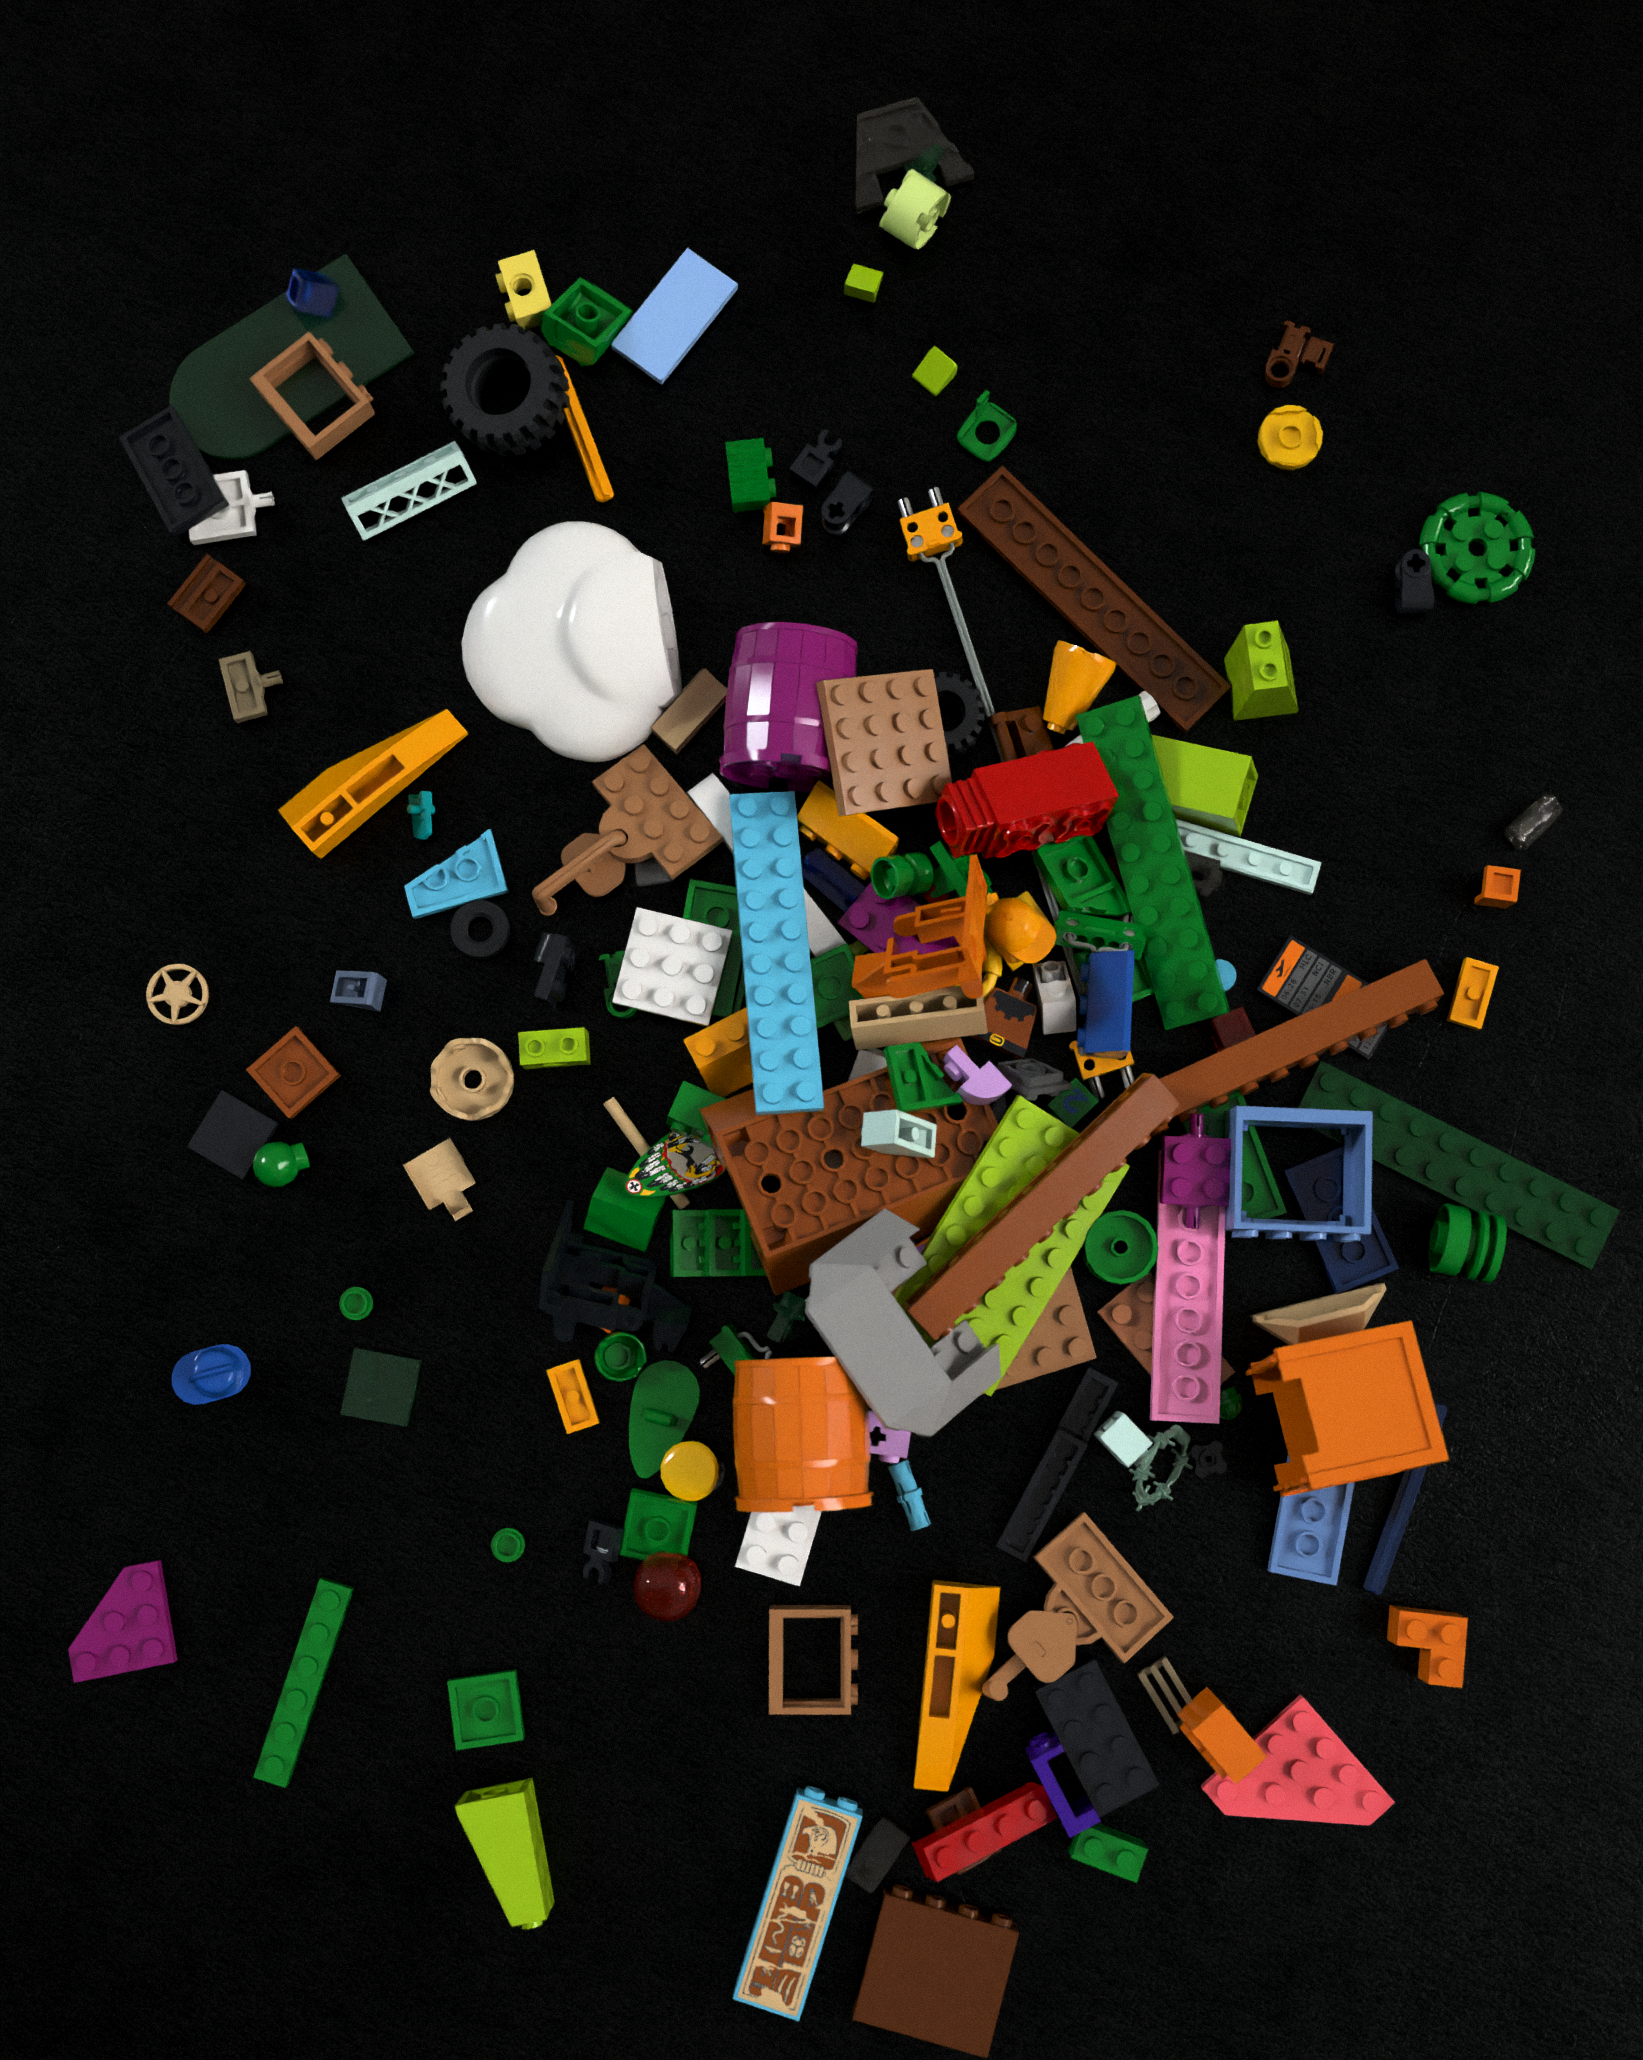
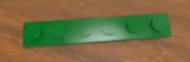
M323 1577L320 1578L253 1778L284 1788L289 1785L354 1587Z

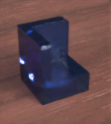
M293 268L285 298L296 311L331 317L339 287L328 275Z

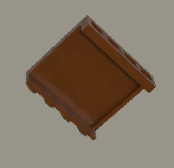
M894 1884L893 1888L885 1886L883 1890L884 1898L859 1994L856 1996L853 2006V2020L987 2058L1019 1935L1017 1924L1012 1922L1013 1919L1001 1913H993L992 1916L979 1913L980 1910L977 1907L969 1904L960 1903L959 1907L946 1904V1899L938 1895L927 1894L925 1898L914 1895L912 1889L903 1885Z

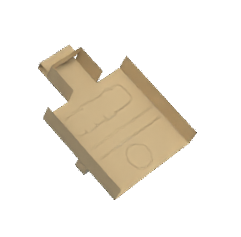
M450 1137L415 1159L403 1164L429 1210L444 1202L455 1221L473 1212L462 1191L476 1182Z

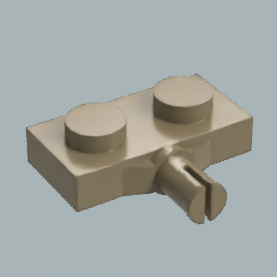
M250 651L219 659L234 721L240 723L268 715L264 700L265 687L283 683L280 671L277 670L260 675L256 668L254 656Z

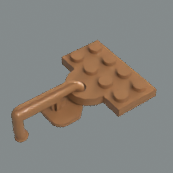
M642 744L592 781L595 789L610 805L600 821V834L584 833L569 843L561 854L564 866L537 885L532 891V896L540 912L543 915L549 916L554 914L557 909V902L551 896L574 879L588 895L601 897L622 883L626 863H638L651 857L656 860L673 880L724 842L723 837L649 749Z
M1085 1512L1077 1516L1033 1556L1055 1584L1047 1593L1044 1611H1028L1011 1626L1008 1632V1643L1015 1652V1655L982 1684L981 1691L991 1699L997 1701L1005 1699L1008 1694L1007 1684L1025 1667L1038 1680L1054 1682L1074 1665L1076 1645L1091 1644L1099 1638L1106 1643L1122 1663H1125L1174 1618Z

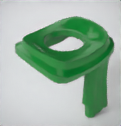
M987 390L977 399L976 408L957 433V440L971 454L982 461L990 462L1011 441L1016 433L1017 423L1013 417L1000 407L988 402L990 392ZM986 421L996 424L1000 430L999 439L990 445L979 442L975 435L977 426Z

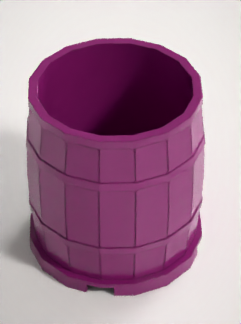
M769 622L742 627L736 633L732 664L729 669L724 722V755L719 758L720 774L734 782L762 789H768L769 782L788 784L787 792L811 793L815 784L820 780L834 790L816 683L823 680L856 677L857 642L844 633L804 623Z

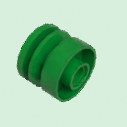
M1443 1204L1436 1215L1429 1238L1428 1265L1430 1271L1456 1276L1462 1268L1465 1279L1474 1280L1477 1277L1479 1282L1492 1283L1500 1269L1505 1251L1507 1227L1504 1216L1499 1214L1488 1216L1487 1212L1478 1211L1471 1220V1212L1468 1208Z

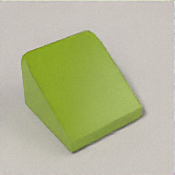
M853 264L844 285V295L874 303L883 272Z
M933 346L912 377L936 397L955 377L958 366L941 350Z

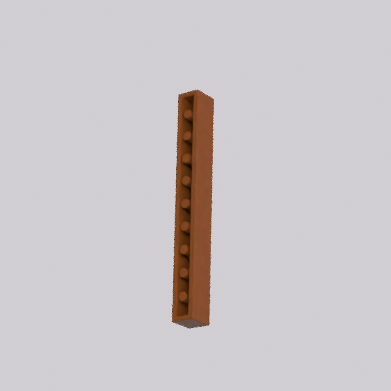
M1424 959L1160 1078V1082L1176 1098L1180 1105L1174 1110V1117L1163 1126L1158 1125L1150 1133L1151 1137L1168 1130V1124L1178 1119L1181 1123L1189 1121V1114H1199L1198 1110L1206 1106H1210L1212 1110L1229 1102L1228 1097L1237 1092L1244 1096L1259 1088L1258 1083L1268 1078L1271 1082L1278 1081L1289 1074L1288 1069L1297 1065L1301 1069L1309 1067L1319 1061L1317 1056L1329 1051L1330 1055H1335L1349 1047L1348 1042L1359 1038L1360 1042L1366 1041L1379 1033L1377 1029L1385 1025H1389L1390 1028L1397 1027L1409 1020L1407 1015L1416 1011L1423 1015L1438 1007L1436 1002L1444 995V992L1427 960Z
M1141 1074L921 1285L901 1307L932 1339L936 1340L938 1337L943 1338L955 1328L956 1324L954 1322L963 1313L969 1314L979 1305L981 1301L979 1298L988 1289L991 1291L997 1288L1004 1281V1274L1012 1266L1017 1267L1028 1258L1030 1254L1028 1252L1029 1249L1037 1242L1042 1243L1054 1232L1052 1227L1057 1222L1072 1216L1078 1209L1077 1203L1084 1196H1091L1097 1192L1103 1184L1101 1180L1109 1172L1114 1173L1123 1167L1127 1161L1125 1157L1134 1148L1138 1150L1150 1140V1133L1158 1125L1163 1126L1174 1117V1110L1180 1103L1154 1074Z

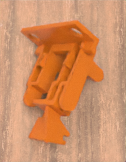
M977 854L970 855L966 896L915 907V912L899 915L893 921V930L896 934L903 937L918 935L921 944L954 936L960 946L921 955L918 950L900 954L893 937L888 938L886 952L855 956L851 984L864 999L888 995L901 999L958 984L968 998L976 999L982 996L984 990L981 978L982 963L986 960L987 955L983 932L988 886Z

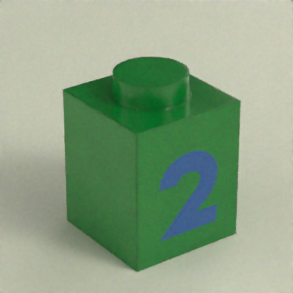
M1075 1078L1071 1082V1089L1061 1091V1095L1056 1096L1045 1109L1049 1112L1048 1114L1072 1128L1099 1101Z

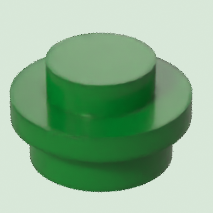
M351 1287L340 1298V1310L348 1319H364L373 1309L372 1295L362 1287Z
M514 1528L501 1529L492 1539V1552L502 1562H513L523 1554L525 1539Z

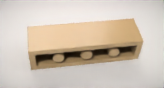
M961 986L938 989L901 999L883 996L849 1001L851 1031L856 1050L988 1033L983 994L976 999L968 998L963 993Z

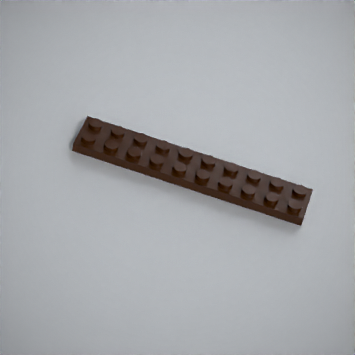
M1003 466L957 508V514L1104 657L1116 662V668L1141 692L1146 691L1156 701L1159 710L1184 734L1232 687Z

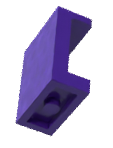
M1043 1732L1033 1737L1029 1741L1031 1745L1025 1748L1069 1837L1071 1838L1101 1822L1087 1794L1068 1804L1048 1764L1049 1759L1064 1752V1748L1056 1733L1048 1735L1047 1732Z

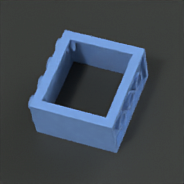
M1235 1106L1225 1111V1138L1231 1139L1229 1206H1226L1225 1231H1232L1233 1238L1258 1237V1232L1265 1233V1239L1279 1240L1291 1239L1292 1234H1299V1240L1303 1241L1326 1240L1327 1235H1332V1242L1361 1241V1235L1371 1234L1373 1111ZM1248 1126L1341 1129V1135H1344L1343 1215H1340V1221L1246 1218L1247 1211H1241L1243 1131H1248Z

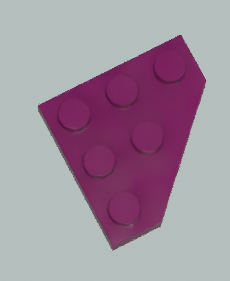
M161 1560L123 1568L68 1649L74 1683L177 1661Z

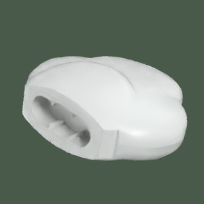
M567 521L548 526L539 531L522 545L509 565L507 572L478 596L469 612L461 644L464 669L474 692L485 707L500 720L532 731L545 746L564 757L585 762H606L625 755L641 745L651 735V726L664 713L665 708L669 707L681 694L682 683L676 631L662 562L641 553L627 538L606 526L590 522Z

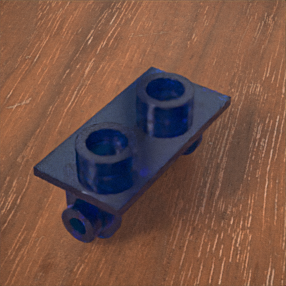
M818 847L813 852L810 851L803 859L804 863L801 865L802 877L845 913L866 889L865 886Z

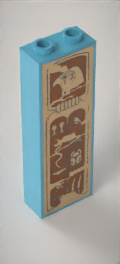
M806 1786L805 1790L797 1788L733 1994L734 2000L799 2021L863 1817L862 1809L857 1808V1802L845 1797H838L837 1801L824 1797L825 1792L812 1786Z

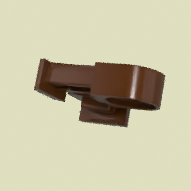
M1285 321L1282 328L1285 334L1278 350L1272 349L1266 364L1265 379L1267 383L1275 388L1289 385L1295 375L1299 361L1303 365L1305 361L1306 364L1308 362L1314 364L1315 369H1318L1317 375L1322 376L1334 344L1312 336L1309 340L1310 329L1308 327L1301 326L1300 329L1294 328L1295 323ZM1325 350V354L1323 355L1321 362L1318 363L1322 351ZM1281 364L1288 368L1289 373L1283 378H1277L1272 375L1271 368Z

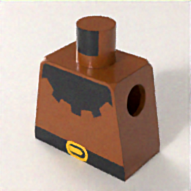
M1015 977L1009 992L995 988L984 1004L988 1033L970 1035L968 1037L1017 1060L1023 1059L1038 1009L1037 1006L1026 1001L1033 985L1024 979Z

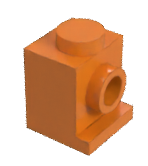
M771 502L764 506L763 544L771 545L772 552L789 553L790 548L801 544L803 506ZM777 525L783 528L782 536L776 534Z

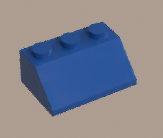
M1135 950L1090 953L1087 962L1081 963L1080 982H1086L1085 995H1080L1078 1013L1079 1015H1084V1027L1078 1028L1077 1048H1082V1057L1122 1059L1130 1051Z

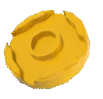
M1286 405L1274 409L1264 419L1258 433V445L1261 454L1270 464L1280 469L1294 470L1306 466L1315 458L1322 445L1323 431L1319 420L1314 415L1312 416L1306 412L1307 409L1301 406Z

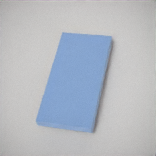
M687 248L611 343V348L662 385L737 291L738 283Z

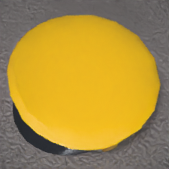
M694 1441L681 1442L672 1446L664 1455L660 1465L661 1479L665 1488L673 1496L685 1501L703 1499L721 1485L725 1476L724 1463L719 1455L704 1444Z

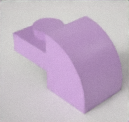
M958 1045L954 1046L942 1060L945 1064L944 1069L954 1081L960 1080L963 1085L957 1092L962 1097V1100L969 1104H991L999 1100L1012 1087V1084L990 1061L979 1069Z

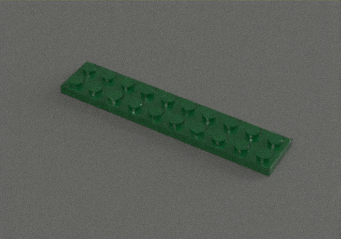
M1323 1061L1318 1062L1296 1107L1301 1109L1373 1111L1372 1162L1462 1207L1468 1208L1474 1213L1484 1211L1487 1212L1488 1216L1491 1214L1503 1215L1506 1220L1507 1230L1587 1270L1593 1269L1620 1210ZM1307 1128L1344 1146V1135H1341V1129Z

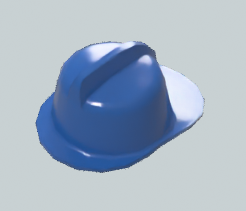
M229 1344L215 1345L183 1356L176 1363L172 1372V1386L176 1395L184 1402L193 1405L206 1404L239 1393L248 1383L251 1375V1365L247 1355L238 1347Z

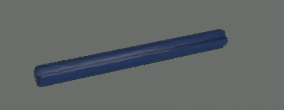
M1433 1401L1441 1428L1448 1409L1445 1405ZM1428 1466L1405 1471L1402 1474L1363 1583V1588L1378 1595L1383 1593Z

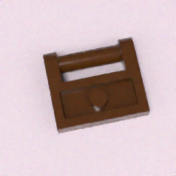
M1039 706L1011 712H999L988 717L990 727L995 729L1005 762L1018 759L1007 725L1010 726L1020 758L1036 755L1038 752L1047 749L1054 750Z

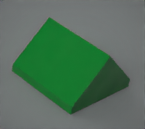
M607 1167L592 1195L583 1229L646 1252L667 1197L652 1199L630 1197L624 1191V1184L628 1175Z

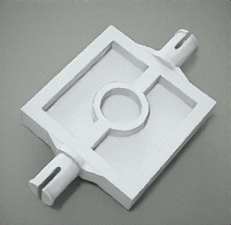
M246 470L214 475L230 505L189 529L192 544L197 545L257 535L254 519L256 508L274 506L272 492L253 495L250 490L249 475Z

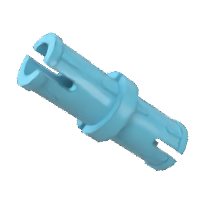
M908 1459L888 1466L898 1492L896 1496L897 1501L902 1503L911 1531L930 1525L931 1521L921 1498L923 1492L921 1487H917Z

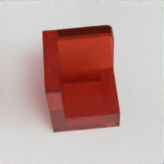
M1243 1006L1216 1017L1207 1023V1028L1218 1052L1256 1036Z

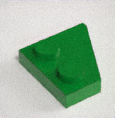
M919 1042L892 1045L884 1049L897 1110L910 1113L954 1106L962 1102L960 1094L958 1092L954 1094L942 1078L945 1076L936 1064L930 1061L929 1054Z

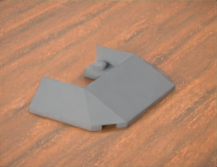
M883 1209L810 1264V1296L806 1299L805 1313L884 1428L896 1431L905 1430L914 1432L916 1435L930 1437L1001 1378L999 1343L985 1348L968 1322L964 1320L956 1324L955 1328L947 1336L939 1338L931 1346H927L891 1294L892 1290L927 1264L909 1238L920 1228L887 1209Z

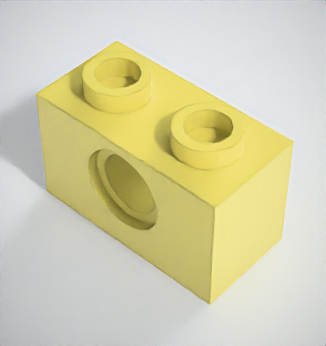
M532 250L498 261L501 273L496 274L501 294L508 292L510 302L504 303L510 322L517 321V324L522 326L524 330L542 326L543 314L551 306V302L535 251ZM522 289L531 290L529 294L524 296L517 294Z

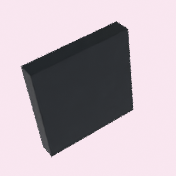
M221 1090L187 1147L242 1180H246L253 1169V1159L256 1152L263 1145L269 1143L280 1123L228 1092Z

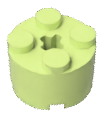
M910 169L905 175L899 190L893 188L886 197L884 205L888 209L881 218L879 226L908 246L920 249L937 229V226L934 224L938 216L944 217L950 202V194L914 169Z

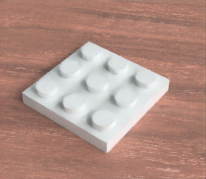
M637 907L612 1001L613 1004L709 1027L733 931Z

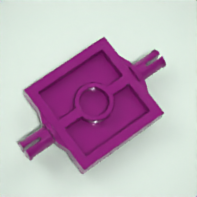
M1189 1114V1134L1179 1137L1162 1136L1160 1203L1178 1204L1187 1208L1186 1228L1200 1229V1208H1206L1211 1205L1229 1206L1231 1139L1213 1138L1203 1134L1204 1114Z

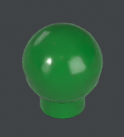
M283 1142L267 1143L256 1152L253 1159V1170L256 1177L263 1184L270 1187L285 1186L294 1180L298 1171L310 1167L305 1148L301 1142L291 1146Z

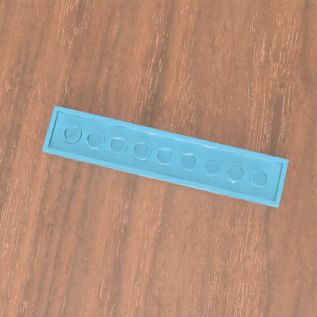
M795 791L729 794L755 1114L768 1115L823 1111L824 1101Z

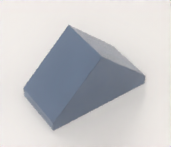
M336 970L330 1002L380 1012L387 980L375 972Z

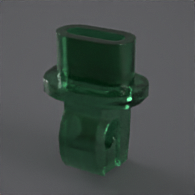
M935 143L922 153L917 162L908 163L905 170L908 172L910 169H914L934 183L935 176L932 172L945 151Z
M788 1291L784 1292L779 1303L774 1302L773 1308L778 1314L767 1335L768 1338L778 1343L786 1339L794 1320L804 1321L806 1318L803 1316L806 1300Z

